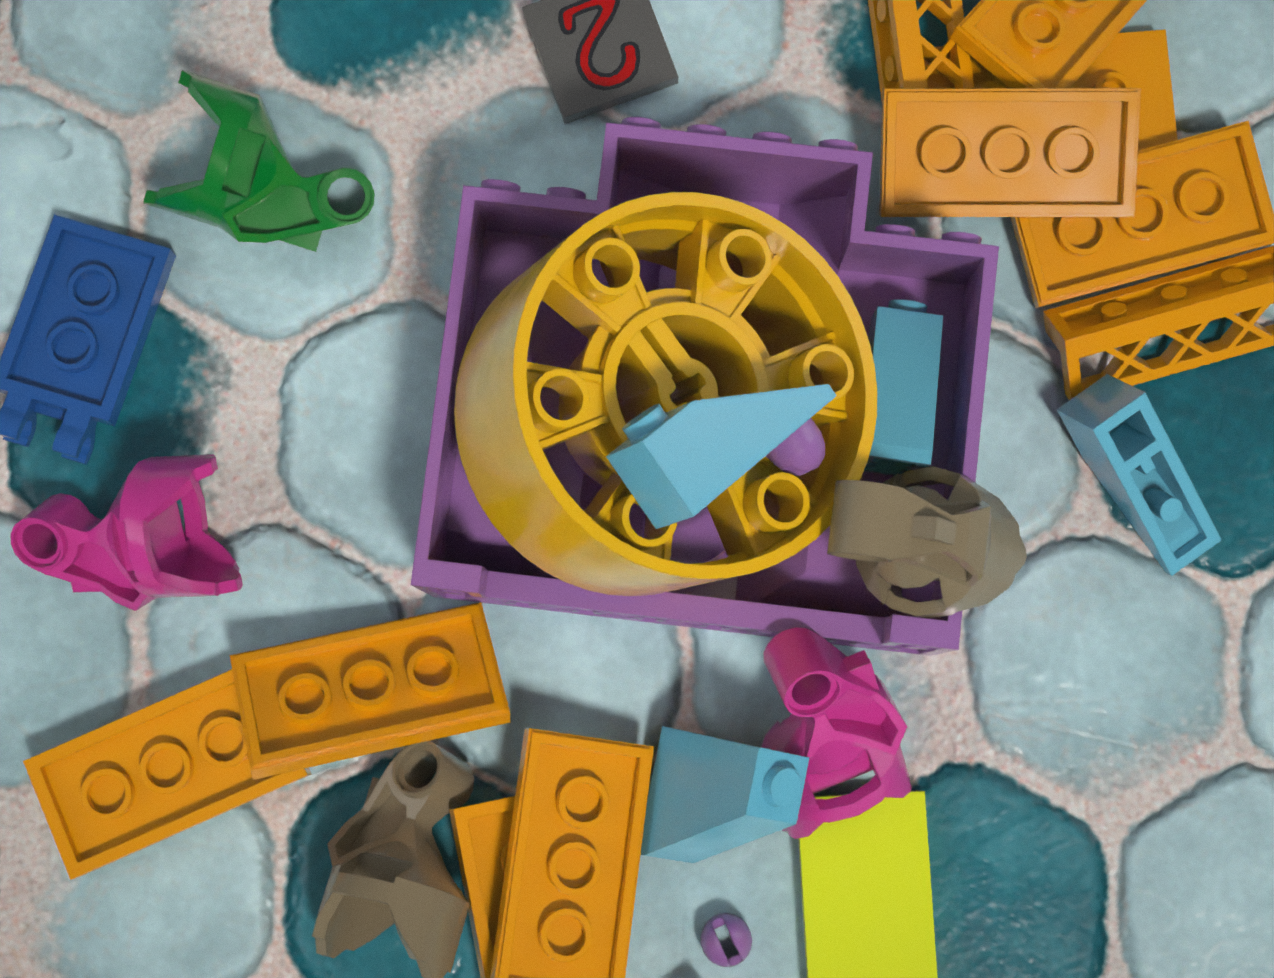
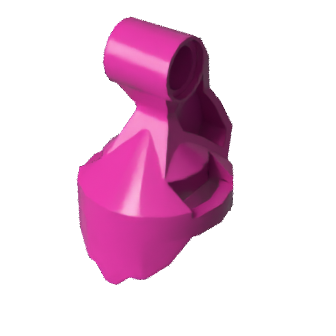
M214 454L150 457L139 461L126 478L103 519H99L91 514L88 508L72 495L62 493L52 495L16 523L10 534L13 551L25 565L45 575L71 582L73 592H102L114 602L133 611H137L156 598L218 596L238 591L243 586L241 574L239 573L240 568L230 552L208 533L205 499L199 480L212 475L215 470H218ZM179 499H181L183 505L185 533L183 532L177 505Z
M795 627L784 630L774 636L767 644L763 653L764 663L785 707L791 715L781 723L777 721L765 734L761 747L809 757L797 824L782 831L787 832L794 839L808 837L823 822L830 823L855 817L877 805L885 797L903 798L910 793L912 788L910 776L900 745L907 725L886 686L874 674L871 661L865 650L846 656L826 639L807 628ZM872 770L875 773L868 783L850 794L830 799H815L814 794Z

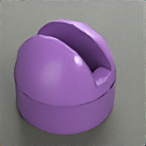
M810 418L767 455L782 472L801 476L819 467L825 457V441L820 429L813 419Z
M720 913L711 917L702 928L700 936L701 947L705 956L712 963L721 967H732L744 961L750 953L752 935L746 922L739 916L732 913ZM725 924L729 930L731 941L739 952L727 958L714 930Z

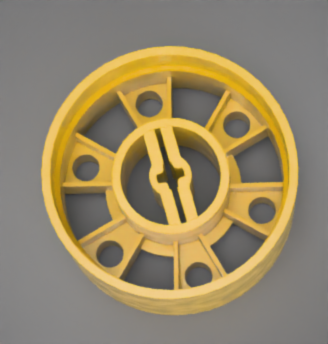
M670 192L648 195L610 208L583 224L506 286L488 306L474 328L459 367L454 408L456 438L468 482L481 508L506 541L527 560L544 572L585 590L618 596L655 595L751 574L777 565L815 541L831 525L836 481L860 480L868 462L877 418L875 364L862 319L845 286L825 259L804 238L787 225L759 209L722 196L697 192ZM592 259L599 260L609 287L601 284L594 276ZM639 260L660 264L675 270V288L646 292L639 276ZM541 300L589 339L584 350L575 358L569 369L527 362L531 330ZM824 384L831 386L837 396L811 417L820 429L825 441V457L819 467L801 476H794L790 473L782 472L765 456L709 503L707 508L725 549L712 560L692 564L670 560L672 537L677 523L655 529L646 516L644 538L640 537L632 529L629 521L630 508L633 503L639 504L606 456L628 439L622 428L633 418L656 404H660L666 413L693 400ZM542 387L551 388L559 394V420L551 417L544 410L540 400ZM565 441L570 454L581 469L589 477L602 485V488L585 511L579 507L557 478L544 454V449Z

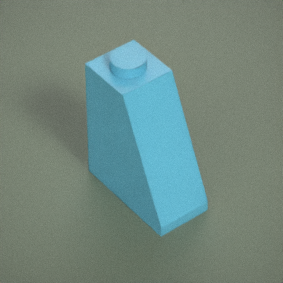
M890 300L888 307L877 306L871 317L868 339L876 372L877 418L874 440L864 469L865 472L894 476L897 473L902 474L905 471L926 468L931 465L943 315L927 313L928 306L926 304L911 300Z
M662 726L647 799L641 855L696 863L796 825L809 757Z

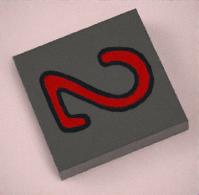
M540 0L522 7L524 18L564 124L678 84L679 76L649 0Z

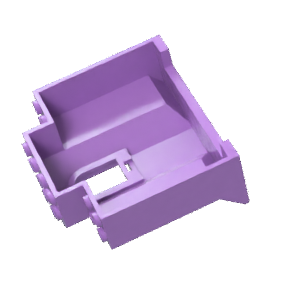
M627 117L622 119L621 124L606 122L597 200L586 199V194L583 191L568 187H550L547 189L546 195L520 192L521 187L518 184L498 179L483 180L481 187L463 185L411 586L437 598L774 637L784 630L795 627L807 628L833 645L926 656L959 650L963 611L949 616L920 618L889 608L867 590L856 566V560L827 554L830 526L815 541L777 565L751 574L655 595H607L568 584L544 572L522 556L494 527L481 508L468 482L456 438L454 416L455 389L466 345L476 324L488 306L506 286L583 224L610 208L648 195L670 192H697L717 195L759 209L784 223L804 238L838 275L858 310L867 336L869 334L870 320L877 306L888 307L890 300L920 302L928 306L927 313L943 315L931 465L928 467L933 466L956 472L976 482L999 246L981 244L982 238L980 236L966 232H947L942 234L941 239L915 237V230L913 228L895 224L879 225L876 227L875 232L865 231L873 152L857 151L858 146L855 143L839 139L822 140L818 143V146L794 144L791 137L776 132H758L753 134L752 139L726 136L724 129L713 125L696 124L688 126L687 131L661 129V124L652 119ZM592 259L594 276L601 284L609 287L599 260ZM639 260V276L646 292L675 288V270L660 264ZM541 300L531 330L527 362L569 369L575 358L584 350L589 339ZM542 387L540 400L544 410L548 415L559 420V394L551 388ZM565 441L544 449V454L557 478L579 507L585 511L602 488V485L589 477L581 469L570 454ZM864 471L860 481L883 483L893 477V475ZM941 483L922 486L936 490L946 500L949 499L954 489L952 486ZM633 503L629 512V521L635 533L644 538L646 514L639 505ZM707 506L694 517L677 522V527L672 537L671 561L684 564L704 563L712 560L725 550ZM932 581L923 587L902 588V596L915 602L943 598L939 581Z

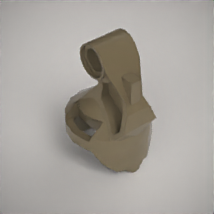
M932 466L905 471L902 474L897 473L883 483L860 480L836 481L827 554L856 560V566L867 590L891 609L920 618H934L953 615L959 611L988 604L1012 585L1016 573L1025 564L1027 553L1016 519L997 496L967 476ZM941 483L952 486L954 489L949 499L946 500L936 490L922 486ZM932 581H939L943 598L915 602L902 596V588L923 587Z
M425 741L405 746L389 763L381 778L372 777L363 808L345 822L327 844L332 870L312 937L315 938L317 954L335 958L345 950L354 951L372 941L383 931L395 924L398 935L409 957L417 960L423 978H443L447 972L451 973L470 904L445 866L432 835V827L449 813V809L462 807L468 801L473 791L474 776L472 769L465 761L437 744Z

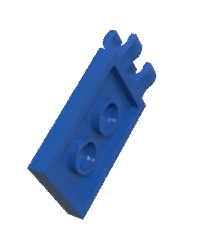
M54 214L0 359V393L6 394L5 401L0 409V435L3 436V440L29 447L36 430L37 413L63 421L55 436L52 450L61 453L62 458L87 465L94 448L97 422L114 427L117 423L176 258L171 248Z

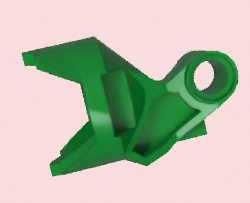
M181 71L178 83L188 88V93L219 126V130L204 179L160 188L158 191L147 190L143 204L219 227L238 242L267 243L280 240L315 252L323 230L354 224L369 215L374 205L375 193L372 183L363 173L355 169L341 168L310 177L298 175L289 162L260 95L189 71ZM344 177L356 180L362 186L364 192V202L356 212L350 214H342L335 211L327 198L328 189L331 184L337 179Z

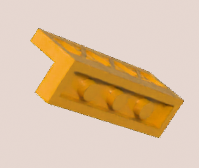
M868 0L881 101L882 88H928L927 79L935 69L950 80L955 88H974L970 55L949 38L964 19L962 0H917L921 3L918 9L916 0ZM927 9L946 25L948 41L940 51L920 35L919 18ZM949 51L951 61L946 57ZM924 59H926L929 62V65L926 68Z
M1274 246L1043 311L1045 332L1061 353L1064 390L1067 398L1071 400L1106 374L1134 386L1274 346V324L1263 327L1256 323L1269 305L1274 303ZM1223 317L1233 321L1219 340L1204 344L1196 339L1210 321ZM1166 334L1174 339L1159 357L1144 360L1136 356L1150 338ZM1104 351L1114 356L1101 373L1081 379L1079 358Z

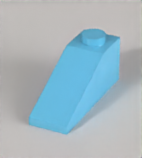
M1106 374L1057 409L1081 456L1166 573L1173 576L1222 540L1145 392Z
M829 384L693 400L666 413L660 404H656L640 413L622 428L628 439L608 454L606 458L655 529H659L698 514L837 395Z

